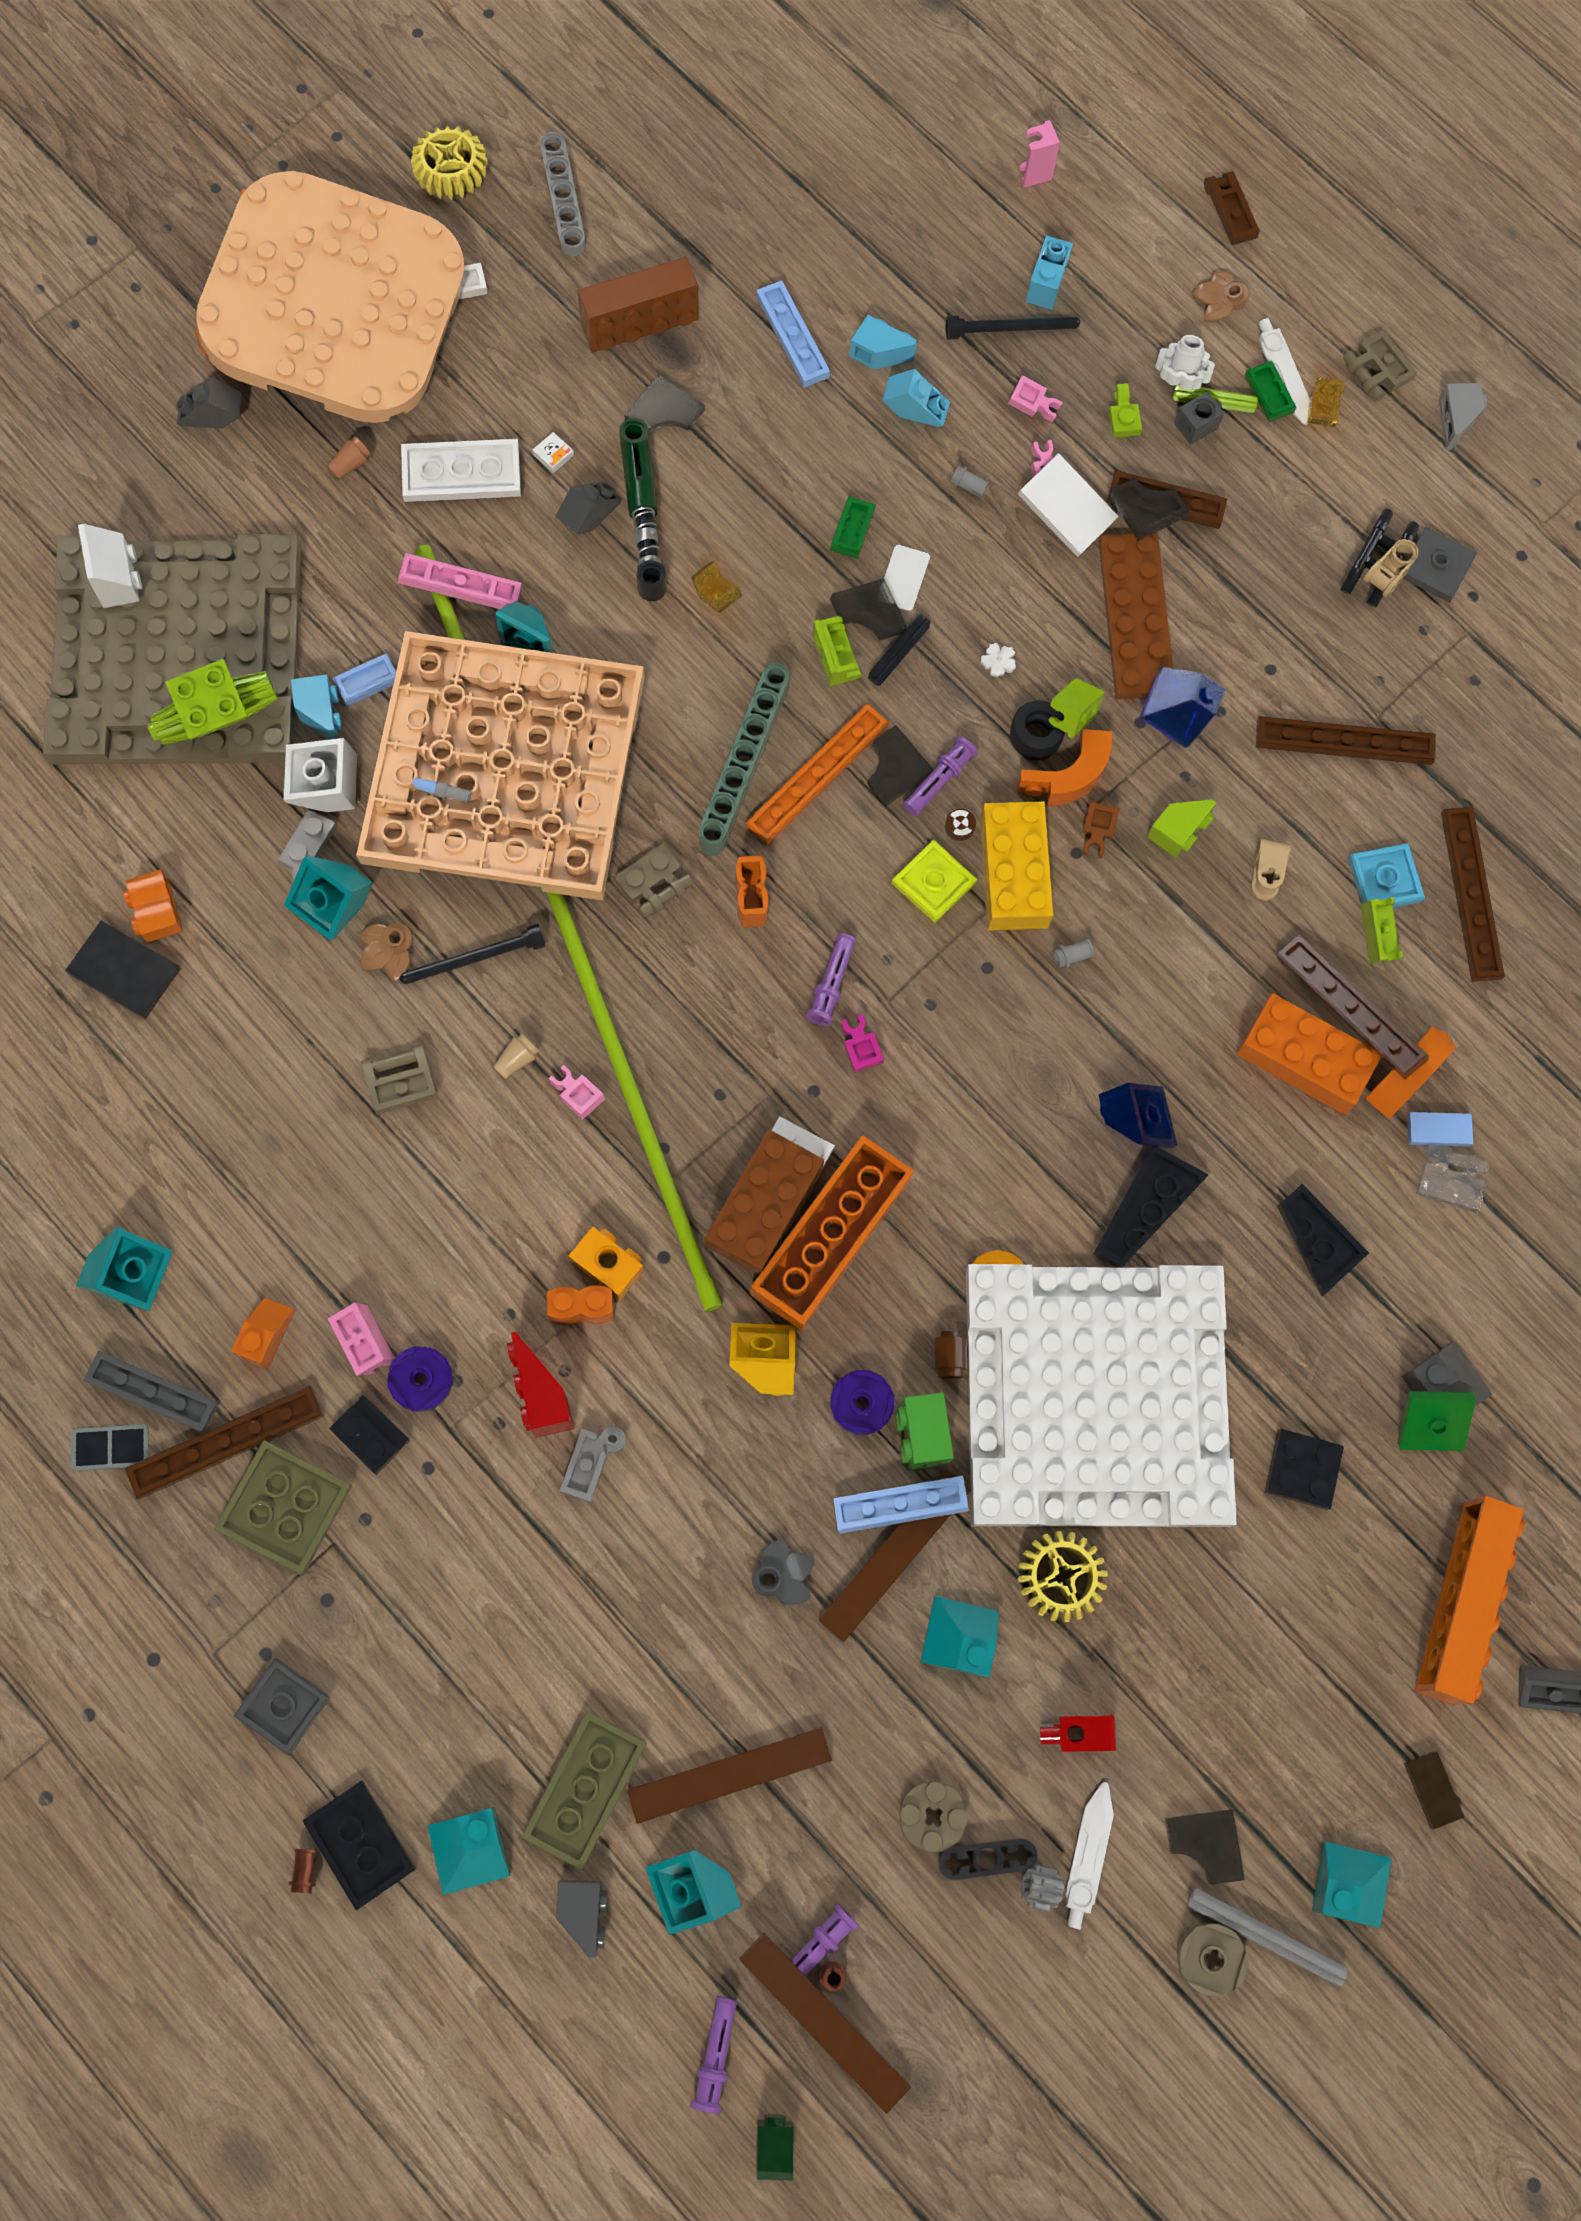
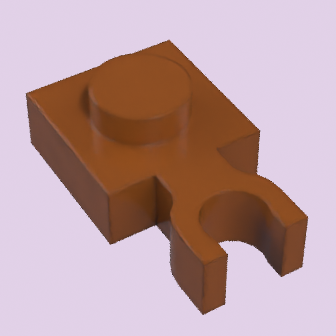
M1090 802L1083 833L1091 835V838L1085 844L1083 855H1087L1088 848L1091 845H1096L1100 850L1098 858L1102 859L1105 849L1103 838L1112 840L1120 808Z

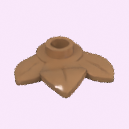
M1219 271L1212 273L1211 282L1200 284L1193 291L1192 296L1208 305L1204 313V321L1211 322L1223 320L1233 310L1243 308L1249 299V289L1244 283L1236 282L1232 274Z
M393 923L388 927L381 924H373L360 934L361 940L368 945L361 955V968L366 971H373L385 967L393 981L400 979V975L407 971L411 963L408 950L413 943V934L410 928L402 923ZM400 933V941L393 943V935Z

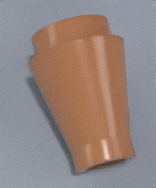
M354 436L351 440L347 439L327 467L337 479H340L368 462L367 458L371 453Z

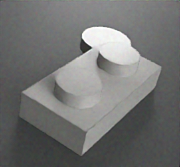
M308 809L278 858L280 865L293 870V879H295L305 856L319 858L337 828L336 823Z
M608 1427L603 1430L601 1435L581 1428L560 1488V1493L590 1503L592 1502L608 1453H617L625 1446L626 1437L620 1428Z

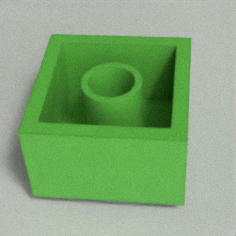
M944 1392L904 1397L900 1406L897 1407V1411H895L897 1431L903 1430L904 1440L900 1444L902 1464L908 1463L909 1471L947 1466L954 1457Z

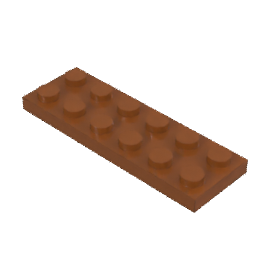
M1158 533L1100 535L1098 543L1115 699L1174 697L1176 688Z

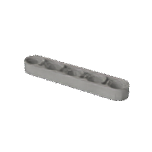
M548 132L540 139V148L560 248L568 256H577L585 249V235L564 137L560 133ZM550 143H557L560 145V148L556 151H549L546 149V146ZM555 166H561L565 169L559 175L553 174L550 170ZM564 189L569 191L570 195L566 198H559L555 193L558 190ZM565 213H571L575 216L570 222L560 219L561 215ZM569 237H577L580 242L577 245L570 246L565 243V240Z

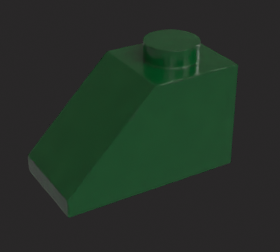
M768 2114L765 2115V2120H757L755 2166L758 2180L793 2181L792 2121H786V2116Z

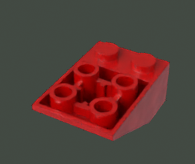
M512 1332V1342L507 1343L510 1362L514 1368L518 1367L519 1374L513 1375L517 1395L519 1394L520 1399L525 1400L526 1406L520 1407V1412L526 1431L531 1430L535 1438L573 1430L568 1398L563 1387L516 1332Z

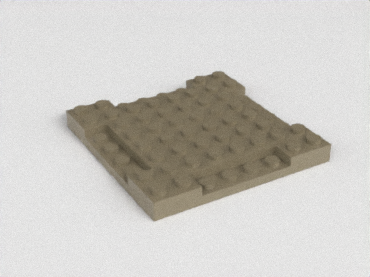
M245 534L238 535L237 541H126L128 545L133 544L137 556V562L133 563L134 571H138L142 583V589H137L139 601L103 608L87 579L80 535H58L54 586L58 597L51 699H47L43 746V755L50 765L284 763L286 745L294 744L295 708L291 679L297 678L301 544L298 535ZM221 659L225 660L232 678L266 671L269 675L278 700L249 718L192 740L163 745L160 740L154 741L147 727V724L151 723L150 716L173 703L165 681Z

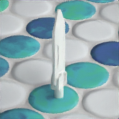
M1265 318L1259 322L1262 331L1258 339L1267 362H1273L1297 407L1293 415L1303 425H1307L1309 423L1310 399L1280 328L1273 329L1269 318Z
M1106 1782L1100 1784L1084 1807L1065 1893V1907L1071 1908L1067 1926L1079 1930L1081 1929L1084 1912L1091 1914L1092 1906L1095 1904L1114 1817L1110 1789Z

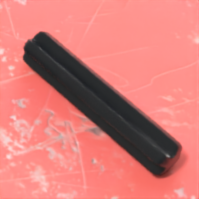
M923 614L917 615L871 669L868 679L876 686H880L930 628L931 621Z

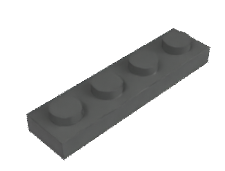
M100 1351L97 1352L83 1380L86 1383L202 1433H205L219 1405L218 1402Z

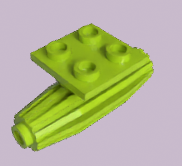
M221 659L165 681L173 703L151 715V723L147 724L153 740H160L163 745L192 740L249 718L277 701L278 696L266 671L232 678L225 660Z

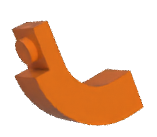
M1082 729L1078 740V758L1072 766L1061 771L1021 769L1017 781V793H1025V795L1030 797H1038L1042 794L1047 795L1046 806L1064 805L1082 798L1096 786L1103 775L1112 750V731Z
M1432 1026L1416 1043L1429 1055V1060L1405 1080L1392 1069L1365 1098L1388 1119L1405 1104L1455 1050L1456 1045L1444 1031Z

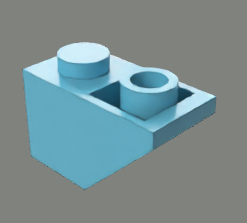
M1046 235L1030 280L1026 298L1027 303L1053 310L1073 243Z
M867 315L851 339L849 357L872 369L912 362L916 355L918 340L914 339L907 332H901L889 326L882 319H876Z
M915 369L890 376L882 402L900 418L936 427L944 426L950 401Z
M327 674L291 679L293 703L299 720L328 740L338 739V731L343 729L340 713H335L334 704L339 703L336 685L330 684Z

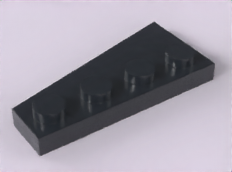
M1153 1144L1093 1254L1119 1268H1123L1209 1174Z

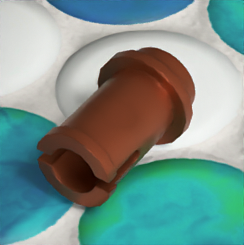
M295 1849L292 1881H288V1885H291L292 1893L312 1894V1886H316V1883H313L318 1850Z
M834 1961L825 1963L819 1971L821 1985L829 1991L841 1990L846 1981L844 1967ZM831 1971L839 1974V1978L835 1982L827 1981Z

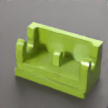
M836 616L813 621L812 636L829 685L833 686L861 678V672L849 643L842 617Z
M1075 678L1052 699L1050 704L1053 709L1063 713L1064 720L1051 716L1049 722L1054 727L1068 733L1067 736L1073 739L1096 717L1105 691Z
M1394 897L1384 900L1372 899L1360 904L1369 964L1404 958L1403 951L1400 952L1397 938L1392 906L1395 904Z

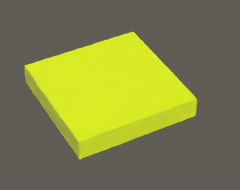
M933 839L892 879L891 884L936 923L977 883L978 879Z

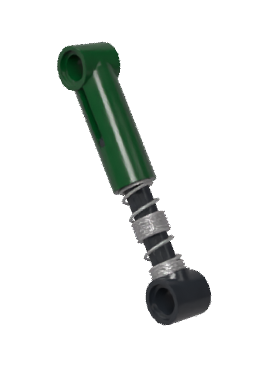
M629 418L620 425L619 436L629 516L633 519L634 526H636L634 536L636 548L639 550L637 554L639 560L637 567V589L643 599L657 601L664 597L667 582L665 568L661 564V559L657 556V551L660 548L656 546L659 541L657 530L654 529L657 525L653 523V518L657 515L658 508L648 427L639 418ZM639 458L641 474H636L634 459ZM649 579L657 580L655 583H648L646 581Z

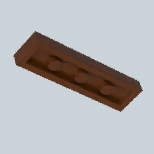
M1115 470L1107 501L1220 529L1228 498Z

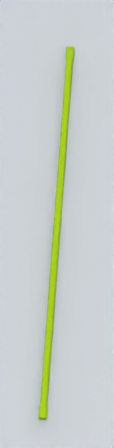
M422 545L415 549L414 553L416 556L436 561L430 545ZM431 592L448 638L465 640L449 597ZM546 892L693 1275L695 1288L705 1312L718 1309L723 1304L705 1265L564 895Z

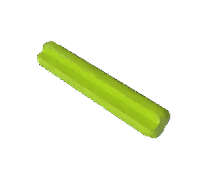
M1180 384L1175 385L1173 391V400L1177 402L1188 403L1208 392L1214 400L1220 403L1222 409L1248 413L1255 412L1258 397L1254 395L1202 387L1187 390L1182 388Z

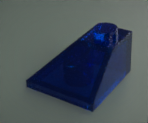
M1163 666L1158 671L1139 718L1187 748L1216 715L1226 689L1202 673Z
M1128 1082L1098 1094L1100 1113L1107 1126L1138 1145L1171 1148L1178 1146L1163 1087Z

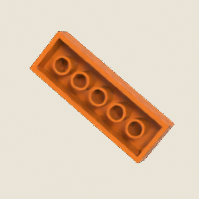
M862 1135L750 1287V1295L797 1329L803 1331L911 1182L915 1171Z
M1488 1496L1464 1502L1417 1678L1415 1692L1451 1705L1474 1704V1701L1479 1699L1483 1689V1681L1480 1680L1483 1667L1488 1665L1492 1654V1649L1489 1647L1492 1634L1496 1633L1500 1624V1616L1497 1615L1500 1602L1505 1600L1509 1586L1506 1583L1508 1570H1511L1516 1562L1517 1552L1514 1551L1516 1539L1522 1535L1525 1527V1520L1522 1519L1523 1508Z

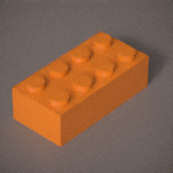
M1274 993L1270 995L1262 1006L1236 1053L1239 1057L1344 1115L1356 1105L1381 1059L1370 1046Z

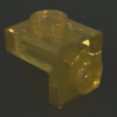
M1317 378L1310 394L1307 423L1335 428L1338 422L1341 395L1345 389L1344 381H1338L1334 378Z
M714 561L708 563L691 577L699 599L719 613L742 597L739 587L721 575L719 567Z

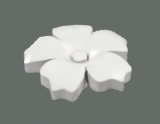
M997 643L990 644L986 650V655L981 656V664L986 670L991 669L990 675L996 678L1003 676L1005 672L1012 673L1016 669L1015 660L1012 659L1015 651L1012 647L1003 646L1000 651Z

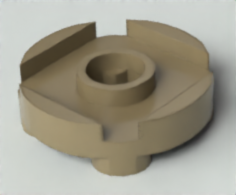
M936 1781L920 1783L911 1788L902 1799L899 1812L900 1828L906 1839L913 1846L935 1853L953 1847L962 1838L968 1823L966 1806L959 1793L949 1785ZM930 1807L932 1810L939 1808L942 1814L939 1816L941 1823L938 1826L934 1823L929 1825L925 1823L924 1820L927 1818L925 1811L927 1808Z
M1217 1923L1194 1925L1184 1935L1178 1947L1177 1962L1179 1974L1192 1989L1205 1996H1224L1223 1994L1237 1989L1243 1983L1248 1971L1247 1952L1244 1950L1238 1935L1228 1927ZM1215 1949L1217 1950V1957L1221 1959L1220 1966L1214 1965L1212 1970H1209L1204 1956L1206 1953L1210 1954Z

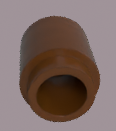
M942 1331L941 1337L934 1339L935 1370H938V1378H964V1370H967V1338L960 1337L959 1331Z

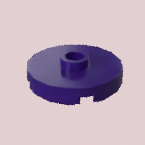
M420 1346L411 1347L399 1353L391 1362L387 1379L388 1389L393 1399L403 1408L414 1412L430 1411L440 1406L449 1396L453 1386V1371L448 1360L436 1349ZM420 1374H424L427 1377L423 1385L415 1383L416 1377Z
M856 1370L846 1374L836 1382L830 1397V1409L834 1420L843 1430L854 1435H870L880 1431L889 1422L894 1411L895 1397L891 1387L881 1375L870 1370ZM864 1398L867 1400L868 1406L860 1409L856 1405V1400Z

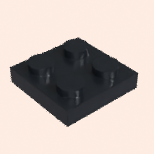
M1279 1429L1264 1493L1330 1510L1344 1446L1285 1429Z

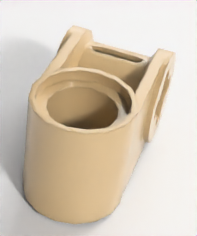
M1406 539L1397 541L1371 567L1363 581L1366 583L1370 581L1387 598L1415 562L1418 556L1416 544ZM1397 555L1404 557L1406 561L1400 560Z
M1264 839L1259 840L1254 858L1255 867L1251 884V891L1257 899L1268 901L1277 895L1279 887L1284 881L1291 845Z

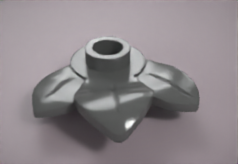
M785 1539L774 1541L764 1550L762 1564L753 1572L752 1585L760 1595L767 1597L775 1595L784 1604L794 1605L803 1603L811 1598L809 1590L802 1581L811 1572L814 1559L802 1553L789 1554ZM769 1573L774 1576L775 1581L773 1585L766 1586L762 1583V1576Z

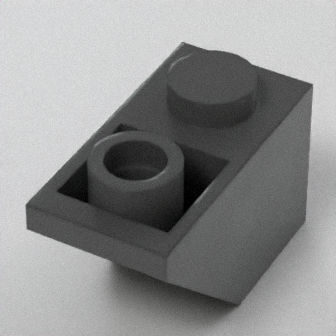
M211 377L179 398L176 405V410L178 411L177 424L187 427L224 428L239 418L242 392Z
M605 482L570 487L555 517L576 534L590 532L621 503L622 498L614 493L615 489Z
M560 1880L558 1882L556 1919L588 1957H596L598 1949H604L605 1927L599 1926L600 1912H606L607 1890H601L602 1881Z

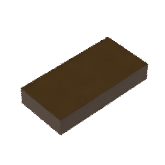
M1437 1751L1404 1763L1430 1829H1436L1464 1818Z

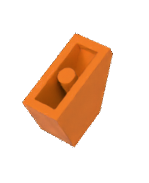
M265 1297L245 1320L231 1352L240 1359L269 1369L296 1310Z

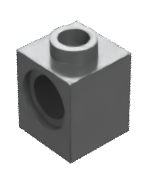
M1206 392L1181 406L1174 424L1191 445L1219 428L1224 412L1220 403Z

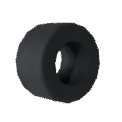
M1035 700L1027 702L1017 710L1011 724L1010 740L1012 746L1020 755L1028 759L1042 760L1049 758L1058 751L1065 735L1064 731L1054 727L1049 722L1051 716L1064 720L1063 713L1053 709L1050 706L1051 703L1047 701ZM1032 723L1042 724L1049 730V734L1042 738L1035 737L1027 731V725Z

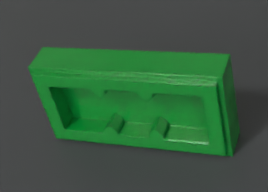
M1272 361L1246 370L1244 376L1252 392L1258 397V403L1268 422L1295 413L1297 407Z
M848 496L831 543L830 551L858 559L875 512L876 504Z

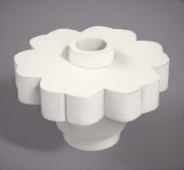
M1185 335L1178 343H1170L1168 348L1160 349L1155 368L1161 371L1160 378L1170 385L1180 384L1182 388L1187 390L1192 388L1199 389L1202 383H1209L1215 364L1209 361L1210 354L1205 351L1202 339L1195 335Z

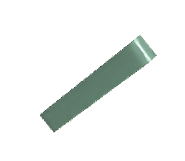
M771 663L763 670L700 824L699 846L707 855H718L726 847L787 696L790 674L786 666L781 663ZM771 679H779L782 682L780 684H772L769 681ZM762 704H768L772 708L768 710H763L759 708V706ZM751 730H759L761 734L753 736L748 732ZM746 755L751 760L743 762L738 760V757ZM737 781L741 785L737 788H731L727 783ZM721 807H726L730 810V812L727 814H719L716 810ZM714 833L719 835L720 838L710 841L705 836Z

